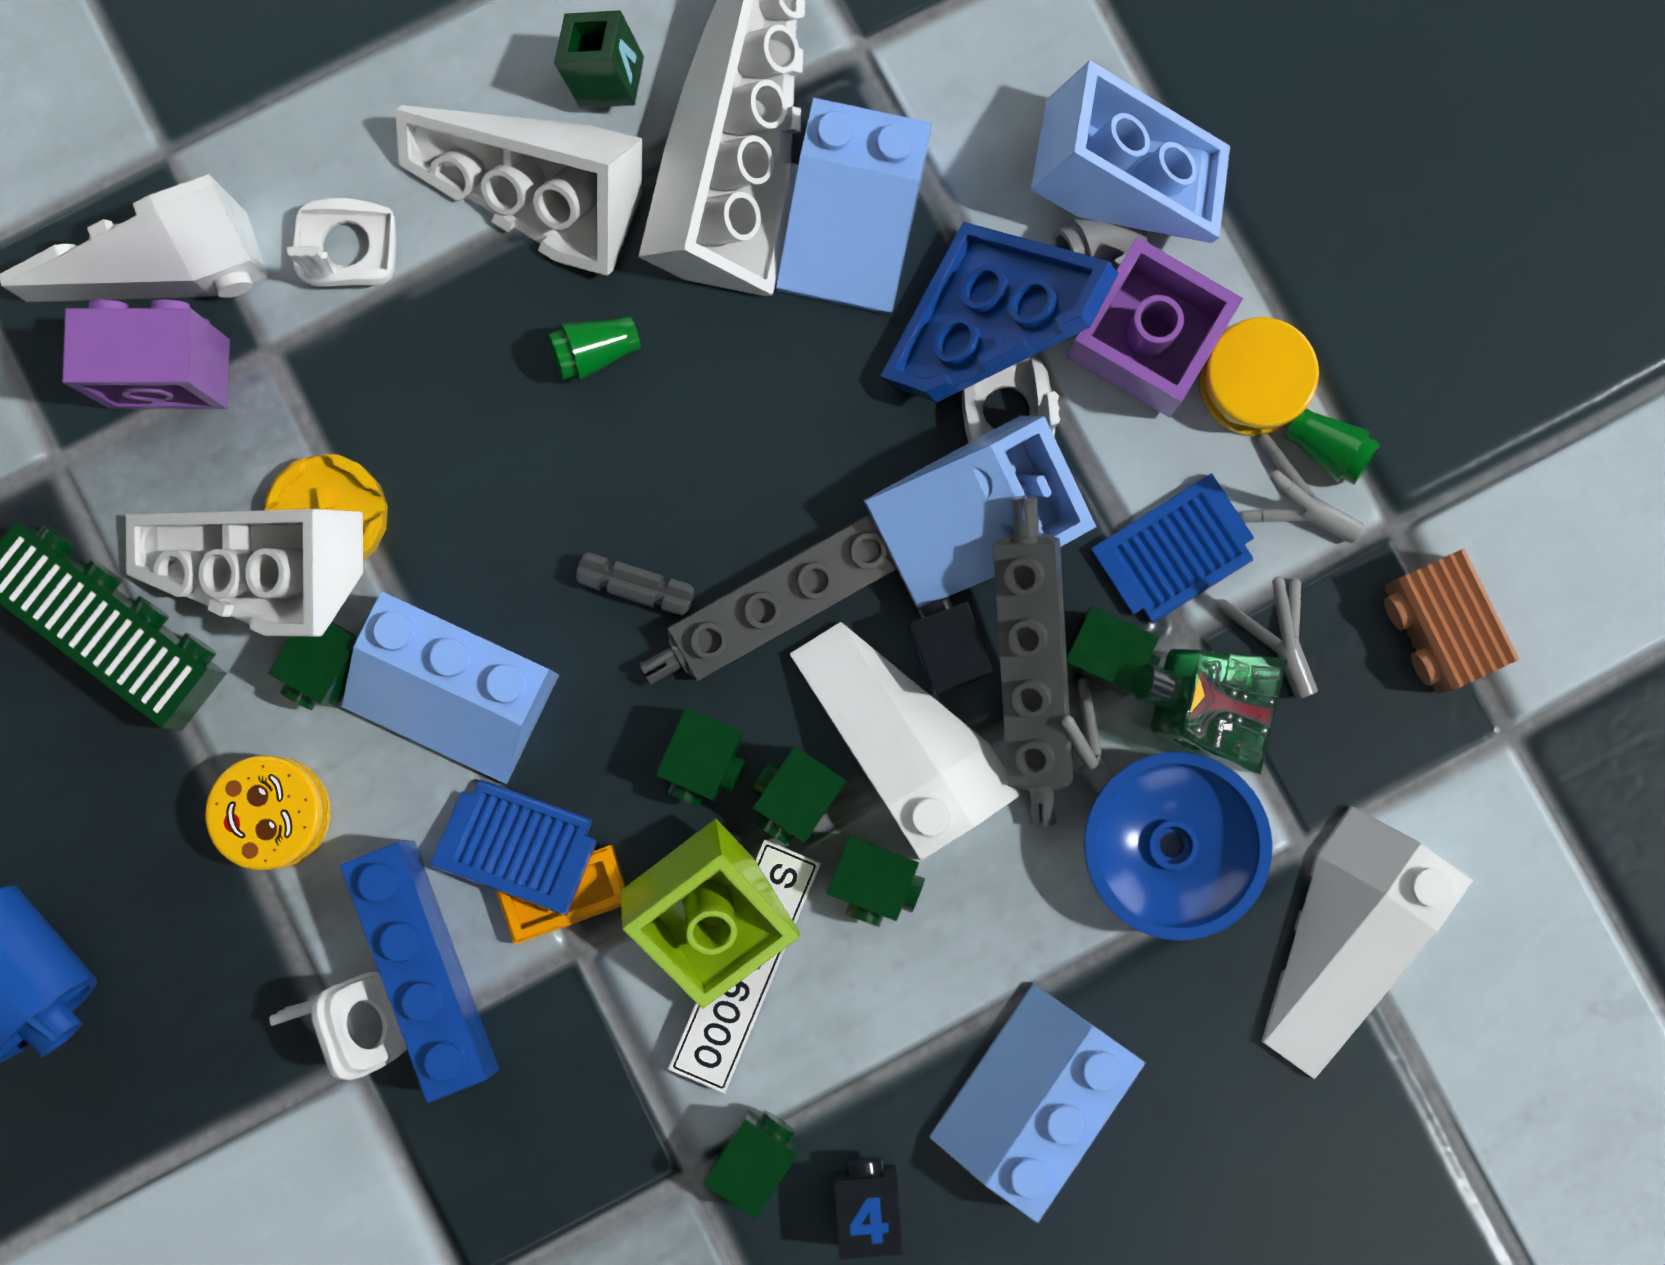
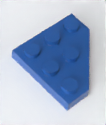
M963 221L880 377L893 388L937 403L1090 328L1119 273L1109 261Z

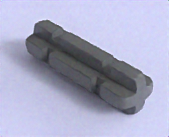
M590 552L584 553L576 572V580L581 585L599 591L602 587H605L608 594L653 608L656 604L662 605V611L678 616H686L694 597V588L690 584L672 578L669 582L663 581L664 577L660 574L616 561L614 565L609 564L610 560L608 558Z

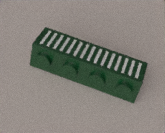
M15 522L0 541V604L160 728L182 731L227 674L211 662L217 653L203 641L188 632L180 638L168 629L164 624L169 619V616L147 599L138 596L133 602L117 589L122 580L112 571L94 560H91L87 566L70 553L76 545L53 527L44 523L38 530Z

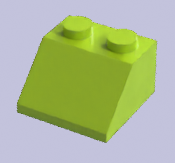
M716 818L620 891L622 929L702 1009L800 937L798 928L755 859Z

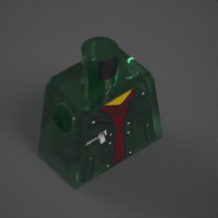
M1171 649L1166 656L1164 668L1145 664L1139 669L1134 680L1133 692L1136 699L1155 704L1150 724L1154 735L1189 753L1214 759L1233 771L1261 775L1287 660L1210 650Z

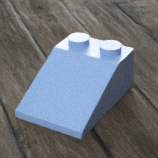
M1089 60L1046 99L1030 190L1078 218L1212 243L1220 237L1230 146Z
M813 98L800 154L776 291L892 316L928 153L932 122Z

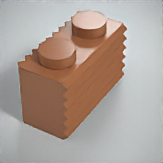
M1464 548L1385 584V591L1390 595L1384 599L1387 614L1398 630L1406 629L1407 635L1411 638L1412 646L1417 650L1411 654L1413 667L1421 681L1427 686L1433 684V689L1437 693L1458 689L1519 660Z

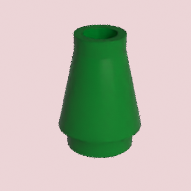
M630 315L618 319L562 323L559 325L560 330L547 334L550 351L562 380L576 377L578 381H581L628 353L641 349L638 332Z
M1307 408L1293 419L1284 435V438L1297 445L1337 483L1344 479L1352 485H1355L1380 447V443L1368 437L1371 432L1370 430L1315 413Z

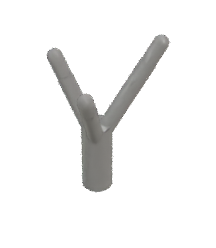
M1268 434L1260 435L1258 438L1259 443L1280 470H1275L1270 474L1271 481L1302 507L1241 511L1239 515L1244 523L1308 520L1346 542L1353 543L1361 533L1363 523L1317 498Z
M1277 576L1272 580L1282 640L1227 600H1219L1217 608L1278 654L1295 699L1305 698L1318 692L1299 642L1301 581L1298 578L1290 580L1288 595L1285 581L1282 577Z
M1080 677L1077 680V688L1085 737L1071 716H1065L1062 719V725L1082 759L1080 760L1072 756L1073 771L1084 775L1095 792L1099 794L1101 789L1114 775L1102 760L1089 681L1085 677Z

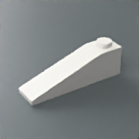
M401 105L395 109L398 158L401 167L457 201L467 198L494 215L492 223L507 232L515 228L540 243L539 252L556 262L606 276L613 272L641 196L642 138L588 124Z
M210 174L144 197L133 203L136 216L120 224H113L112 221L103 219L87 228L90 235L88 241L79 246L74 244L53 245L0 273V282L4 288L26 302L214 297L217 295L228 298L250 291L253 288L254 282L269 276L247 212Z
M297 509L126 514V574L176 597H188L208 606V611L221 617H233L250 625L249 629L264 636H322L363 574V512Z
M839 622L790 653L793 661L918 860L922 861L1021 795L1016 786H1008L1007 771L986 740L842 622Z
M1353 806L1347 809L1315 855L1309 875L1312 876L1303 910L1298 913L1294 927L1296 934L1286 968L1281 972L1261 1040L1313 1079L1320 1074L1435 936L1473 881V879L1421 842Z

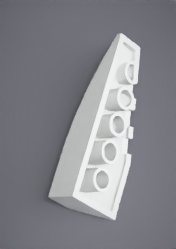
M805 0L716 1L700 39L666 141L638 257L684 280L761 296L773 295L798 171V165L791 163L792 134L800 132L801 109L793 107L794 75L802 74L803 49L799 48L796 39V21L805 16Z

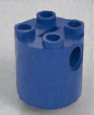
M16 885L0 888L1 1063L29 1046L41 1058L64 1044L82 1026V1022L73 1011L92 993L98 983L97 978Z

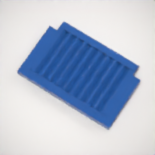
M1211 473L1090 549V552L1130 614L1134 615L1138 611L1143 610L1148 620L1153 624L1252 562L1253 557L1245 544L1253 540L1254 536Z
M480 780L473 795L461 792L430 865L567 916L597 841L587 836L592 819Z

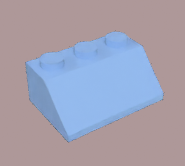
M381 591L353 647L342 707L507 784L559 674Z
M1033 983L932 1130L929 1138L985 1186L1038 1223L1145 1065V1062Z

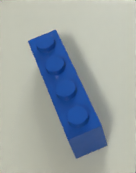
M415 841L396 842L340 864L426 1102H432L490 1078L500 1069Z

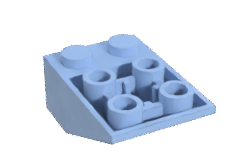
M1018 416L863 500L918 609L995 577L993 544L1014 533L1012 497L1025 495V498H1027L1029 495L1038 496L1039 533H1046L1060 538V547L1096 528L1044 416Z

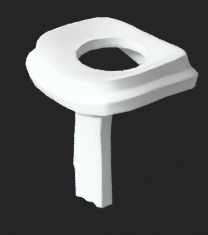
M328 198L309 202L299 209L296 216L294 246L286 247L287 255L293 259L298 277L313 286L385 284L392 278L395 269L397 246L395 218L392 210L357 199ZM339 224H356L368 234V252L361 261L354 265H336L331 261L328 253L324 252L326 235Z
M1029 357L962 390L964 427L969 443L994 430L985 420L983 403L988 395L1001 388H1010L1020 392L1027 400L1029 416H1044L1053 436L1055 435V426L1060 421L1058 414L1060 408L1057 403L1059 395L1055 391L1051 392L1048 371L1038 358Z
M379 972L364 973L336 984L320 993L314 1000L285 1007L284 1010L278 1011L269 1018L270 1024L273 1026L312 1013V1021L331 1075L338 1079L354 1080L366 1076L392 1062L407 1050ZM359 1001L370 1003L378 1011L382 1020V1037L379 1043L369 1050L360 1048L353 1042L348 1033V1013L351 1007Z

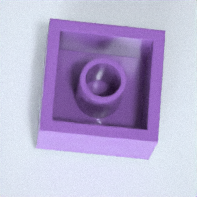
M1136 237L1116 270L1119 274L1091 327L1077 335L1067 358L1170 417L1182 403L1243 298Z
M92 300L89 302V308L65 309L63 383L108 409H228L230 339L212 326L208 319L202 318L192 310L188 303L182 301L154 300L151 302V308H129L128 304L120 301Z

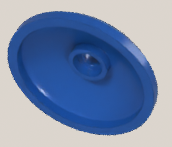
M1167 752L1151 755L1129 764L1115 774L1101 789L1091 806L1086 820L1083 841L1084 859L1090 881L1107 908L1121 921L1142 933L1157 938L1178 941L1194 940L1216 934L1228 928L1246 914L1256 902L1265 886L1270 872L1273 848L1272 834L1266 812L1259 798L1247 782L1235 771L1214 759L1186 752ZM1169 833L1176 835L1180 841V850L1172 857H1167L1160 849L1161 839Z

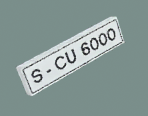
M764 839L756 862L796 925L821 862ZM785 949L704 1009L697 1003L695 1004L668 1070L724 1094L726 1093Z

